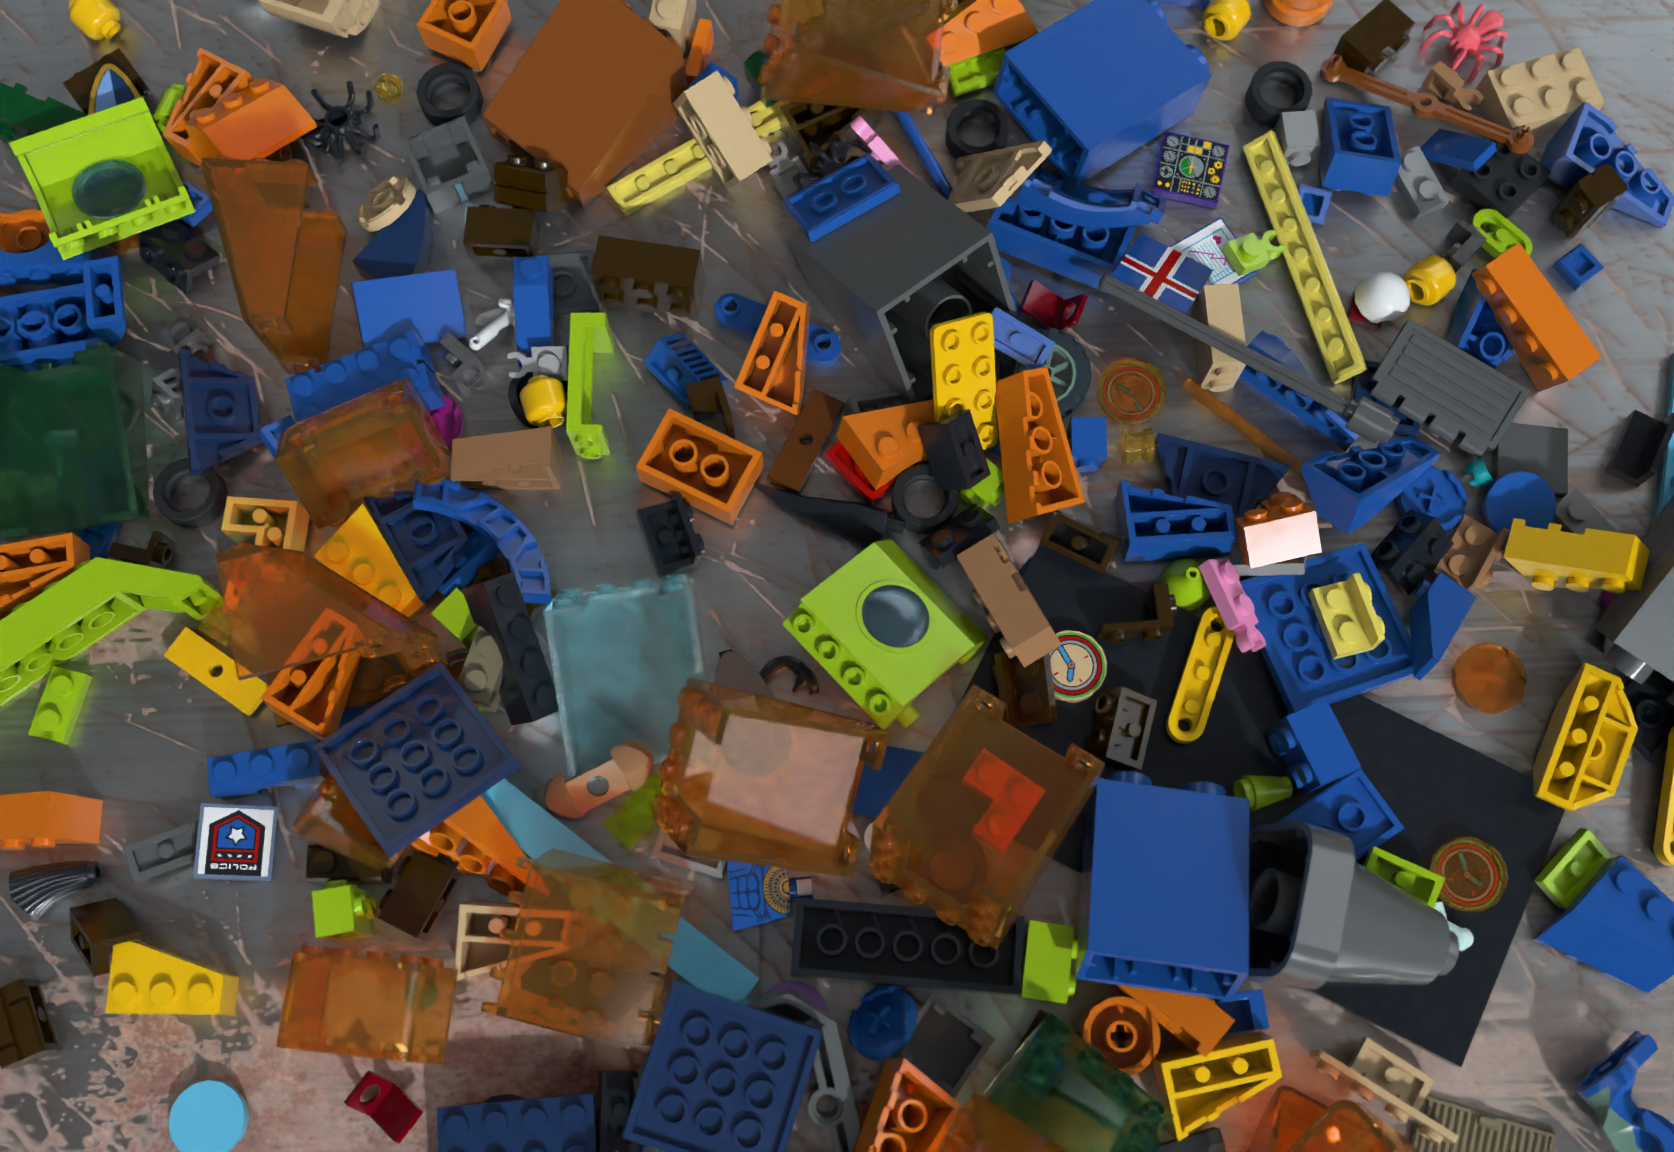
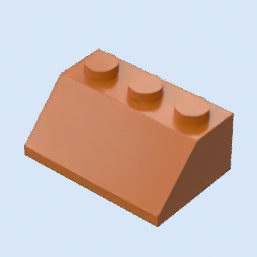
M267 78L252 80L248 84L249 87L238 93L225 95L221 99L222 102L211 108L198 110L194 113L193 118L183 123L199 160L234 173L241 172L313 130L317 125L284 84L268 80Z

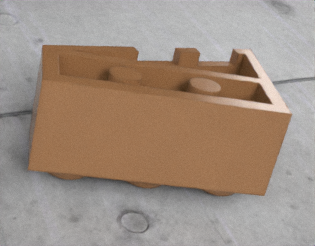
M552 426L480 436L466 435L463 438L452 439L451 481L460 482L462 487L471 490L561 489L563 450Z
M994 533L957 555L958 560L975 587L971 591L982 609L987 607L989 613L985 615L987 621L996 634L1001 631L1004 635L999 642L1010 659L1017 656L1025 668L1062 645Z

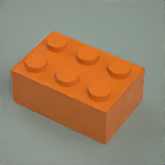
M669 408L635 468L640 481L670 496L680 492L684 502L688 501L691 506L733 525L764 468L762 452Z

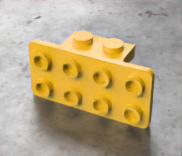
M980 312L935 324L930 329L935 422L943 421L958 410L970 409L983 450L994 447L998 442V425L995 397L996 376L993 316L988 312Z

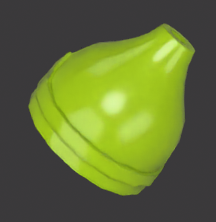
M1183 558L1169 563L1161 571L1158 584L1168 583L1169 594L1175 595L1177 607L1192 612L1201 608L1208 601L1211 593L1198 567L1202 563L1191 558Z

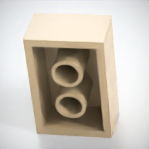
M1580 47L1487 71L1476 87V90L1481 92L1484 97L1479 107L1485 120L1512 130L1526 125L1525 130L1527 127H1530L1534 138L1556 133L1584 102L1589 103L1597 110H1600L1605 104Z
M717 70L685 90L674 101L673 105L728 190L773 161L770 156L772 150L767 140L762 135L758 137L752 127L754 122L751 114L746 107H740L734 98L735 90L730 80L726 76L721 77Z

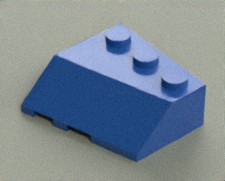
M1622 855L1613 857L1606 862L1567 908H1560L1533 940L1564 952L1566 956L1601 970V973L1644 994L1649 993L1674 975V902Z

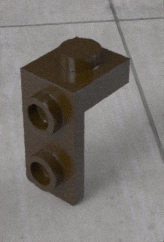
M1168 583L1155 584L1148 592L1151 620L1102 624L1096 631L1097 639H1106L1109 644H1117L1128 641V637L1142 636L1144 641L1164 638V634H1168L1174 626L1172 616H1175L1177 612L1175 595L1169 594Z

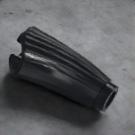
M89 860L65 861L14 870L9 874L10 898L28 915L40 920L46 911L59 900L101 882L102 872L98 861L90 862Z

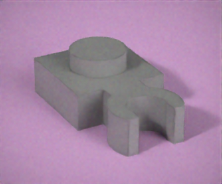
M780 141L777 145L781 155L778 157L771 156L773 161L766 164V166L773 169L769 172L770 179L783 199H786L799 192L792 181V177L800 172L808 174L809 172L798 156L789 161L788 149ZM799 179L803 188L815 183L812 180Z
M568 345L531 347L532 357H528L520 351L507 354V359L516 358L522 363L520 371L509 372V377L521 378L528 374V372H533V377L547 375L548 378L568 381Z

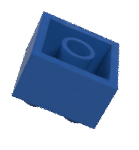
M1323 699L1285 716L1268 729L1270 733L1269 743L1277 756H1282L1288 768L1286 769V776L1289 778L1292 787L1295 790L1299 789L1302 796L1332 783L1361 767L1327 699Z

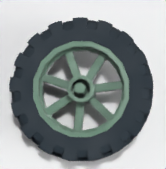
M1036 328L1034 330L1056 343L1041 368L1047 367L1051 382L1066 389L1060 396L1056 397L1061 418L1066 417L1078 408L1086 397L1092 378L1090 359L1087 357L1082 344L1074 340V337L1067 332L1063 333L1055 328ZM1053 352L1061 355L1066 360L1065 363L1054 368L1050 366ZM1004 353L1000 362L999 380L1019 373L1022 364ZM1068 367L1070 368V383L1054 376V374Z

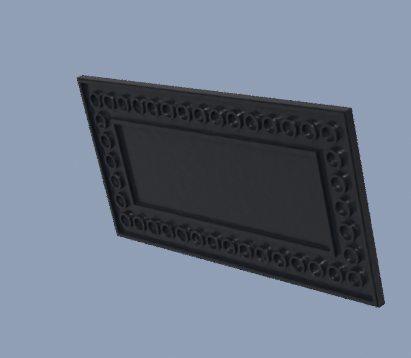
M1039 544L1023 576L1024 582L1055 633L1065 630L1080 631L1093 637L1102 647L1107 659V675L1100 689L1089 699L1077 703L1055 699L1057 721L1021 728L1004 725L997 711L999 691L998 684L993 676V665L995 664L994 654L1006 652L999 642L1004 635L1001 631L997 634L994 633L932 756L926 781L931 779H947L961 785L964 776L985 748L1046 790L1013 839V842L1081 876L1085 811L1097 778L1107 779L1116 772L1132 771L1149 777L1152 781V786L1180 790L1188 783L1199 781L1212 782L1222 786L1226 790V796L1234 797V782L1241 780L1244 775L1286 776V769L1288 768L1282 756H1277L1269 743L1270 733L1268 729L1290 714L1261 650L1252 652L1250 649L1242 653L1237 645L1236 635H1234L1202 735L1194 742L1188 744L1174 741L1167 733L1166 720L1200 617L1177 607L1176 615L1172 616L1174 626L1168 634H1164L1162 639L1144 641L1142 636L1128 637V641L1117 644H1109L1106 639L1098 640L1096 631L1102 624L1151 620L1148 592L1109 573L1102 574ZM1211 623V628L1214 631H1222L1221 627ZM1125 687L1157 700L1142 770L1133 771L1104 759L1092 760L1086 757L1088 748L1087 738L1093 727L1096 715L1095 705L1102 689ZM1356 695L1330 704V707L1361 765L1360 768L1404 827L1403 830L1377 848L1432 872L1433 861L1444 846L1455 841L1475 842L1486 848L1496 859L1501 872V885L1494 900L1485 907L1476 910L1456 908L1447 903L1440 895L1438 896L1436 902H1443L1447 921L1461 928L1469 929L1474 938L1473 944L1469 948L1459 951L1456 964L1448 974L1438 975L1432 982L1426 985L1325 982L1317 989L1304 990L1456 1067H1462L1535 886L1533 880L1542 869L1565 809L1534 796L1533 778L1362 695ZM1180 720L1178 722L1180 730L1184 732L1190 730V725L1187 721ZM1336 781L1303 796L1299 789L1295 790L1292 787V796L1290 798L1253 812L1249 811V831L1257 825L1276 823ZM965 789L970 794L975 805L976 823H979L990 805ZM1463 853L1470 874L1481 881L1482 887L1477 888L1463 878L1457 856H1453L1447 862L1444 871L1445 881L1449 888L1462 897H1475L1481 894L1488 884V871L1485 864L1478 857ZM1367 854L1356 862L1363 866Z

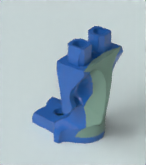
M1635 1031L1604 1060L1592 1064L1588 1068V1073L1577 1085L1576 1091L1596 1112L1599 1127L1616 1152H1674V1125L1653 1111L1637 1107L1631 1096L1637 1070L1658 1050L1655 1040L1649 1034L1642 1035L1639 1031Z

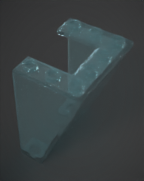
M687 573L668 575L664 582L652 583V578L636 579L630 581L631 586L617 588L616 583H605L596 585V591L582 593L580 587L560 590V594L556 595L543 611L569 779L612 758L610 754L612 746L620 745L626 740L632 741L633 739L640 740L651 750L653 765L679 762L681 770L717 764V747L696 579L687 578ZM594 776L590 778L588 782L602 781L606 779L601 776Z

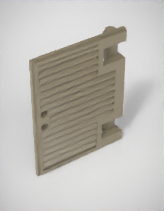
M1428 1094L1419 1111L1459 1137L1456 1143L1442 1141L1438 1145L1418 1133L1420 1126L1414 1123L1408 1152H1554L1557 1133Z

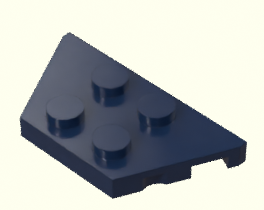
M179 349L178 360L190 475H197L260 445L261 439L258 436L260 419L255 377L240 371H232L225 365L213 360L211 363H207L190 356L191 351Z
M1158 433L1155 439L1168 494L1181 498H1186L1188 495L1232 505L1234 522L1235 518L1245 516V512L1256 509L1260 502L1265 499L1284 477L1290 466Z
M409 490L397 491L394 497L376 498L374 494L363 497L422 603H425L472 545L457 519L440 513L413 509L414 492Z

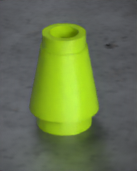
M1244 775L1241 780L1234 782L1233 794L1234 797L1249 799V811L1253 812L1290 798L1292 796V784L1287 776Z

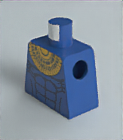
M727 858L732 929L734 932H742L793 917V900H797V897L813 899L811 876L789 878V867L785 861Z

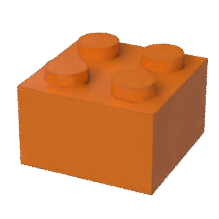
M432 0L416 25L425 47L482 72L512 24L513 19L506 0Z

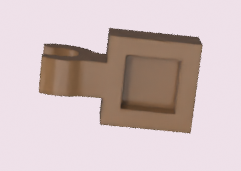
M1441 60L1431 68L1421 85L1427 92L1436 96L1439 102L1446 105L1450 103L1454 108L1467 113L1471 111L1472 107L1466 101H1470L1477 107L1484 98L1481 92L1476 89L1462 88L1465 81L1459 77L1455 70L1446 66Z

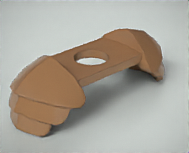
M638 739L626 740L620 745H614L610 748L612 758L568 780L562 774H557L554 778H550L545 786L544 794L546 811L555 817L564 819L581 818L587 815L586 811L630 789L632 791L639 789L648 780L652 772L653 760L651 750ZM594 776H601L608 781L609 787L602 794H594L587 787L588 780Z

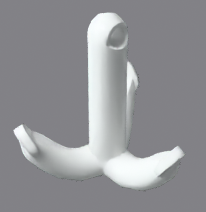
M499 299L498 305L503 308L479 313L475 317L474 322L477 325L491 323L469 340V347L472 350L481 349L509 325H512L515 330V351H517L514 299Z

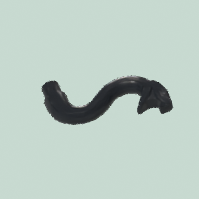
M730 649V650L721 651V652H719V657L721 658V656H722L724 653L730 652V651L733 652V650ZM783 655L775 657L767 662L759 672L763 680L768 684L777 672L785 669L790 670L796 675L793 693L800 687H809L811 690L809 695H816L820 692L819 683L813 671L802 660L794 656Z

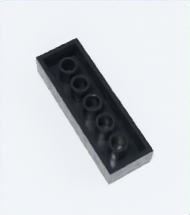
M797 897L790 975L800 978L1017 996L1020 995L1024 916Z

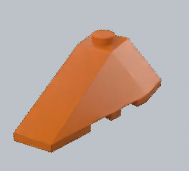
M481 796L475 798L411 843L413 847L436 860L438 855H441L457 863L456 871L466 876L470 872L486 878L490 888L521 904H536L549 897L552 892Z

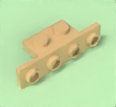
M1367 1037L1362 1038L1348 1066L1322 1050H1312L1309 1054L1311 1059L1318 1062L1315 1067L1318 1071L1334 1080H1337L1338 1076L1352 1084L1349 1089L1353 1093L1370 1102L1373 1097L1386 1105L1383 1111L1396 1120L1406 1123L1407 1119L1417 1124L1420 1126L1418 1133L1438 1145L1442 1141L1456 1143L1458 1135L1419 1111L1435 1079Z

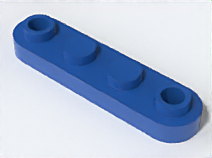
M736 293L722 295L718 298L714 307L716 320L722 327L753 340L767 309V305ZM729 305L737 307L733 312L725 310ZM809 323L806 361L821 367L833 365L841 355L839 337L829 330ZM822 342H826L830 345V347L827 349H821L818 347V345Z

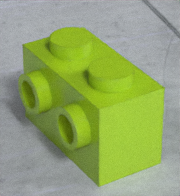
M347 880L324 883V889L311 891L316 938L342 942L374 936L373 919L377 918V903L375 897L370 896V891L358 888L357 884H347Z
M1033 920L1026 922L1019 999L1064 1005L1067 1004L1068 997H1074L1076 979L1075 974H1070L1071 960L1077 957L1078 936H1074L1075 926Z

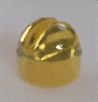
M384 73L376 81L374 90L381 100L395 102L403 91V82L394 73Z

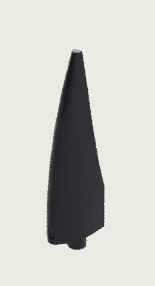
M755 483L754 485L756 489L776 504L803 521L826 533L863 548H867L873 542L884 540L887 530L903 534L906 526V521L891 517L893 511L862 502L809 497L760 483Z

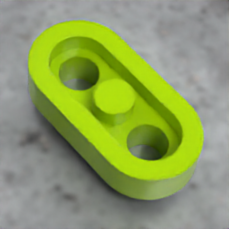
M1480 210L1469 223L1477 227L1480 233L1487 238L1481 247L1494 258L1518 242L1529 256L1532 253L1533 247L1530 238L1496 210ZM1481 227L1488 229L1489 233L1483 231Z

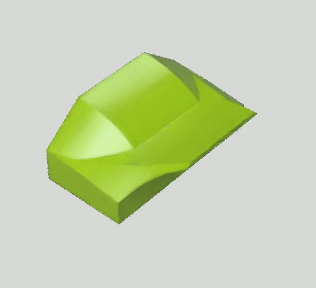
M1375 846L1369 848L1363 865L1433 908L1445 880V877Z

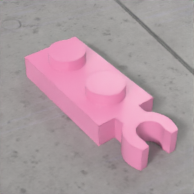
M860 115L850 123L854 131L872 150L871 155L881 166L885 164L889 169H892L899 164L913 174Z
M1208 559L1198 567L1227 629L1234 630L1236 633V642L1241 652L1245 653L1250 649L1252 652H1256L1266 646L1263 635L1255 627L1259 621L1254 613V604L1245 594L1235 566L1231 564L1229 559Z

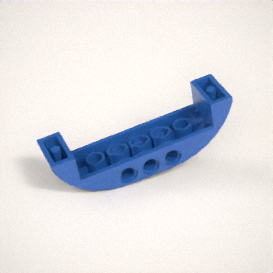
M118 256L82 262L84 283L0 297V380L71 367L90 361L114 348L126 331L121 259Z

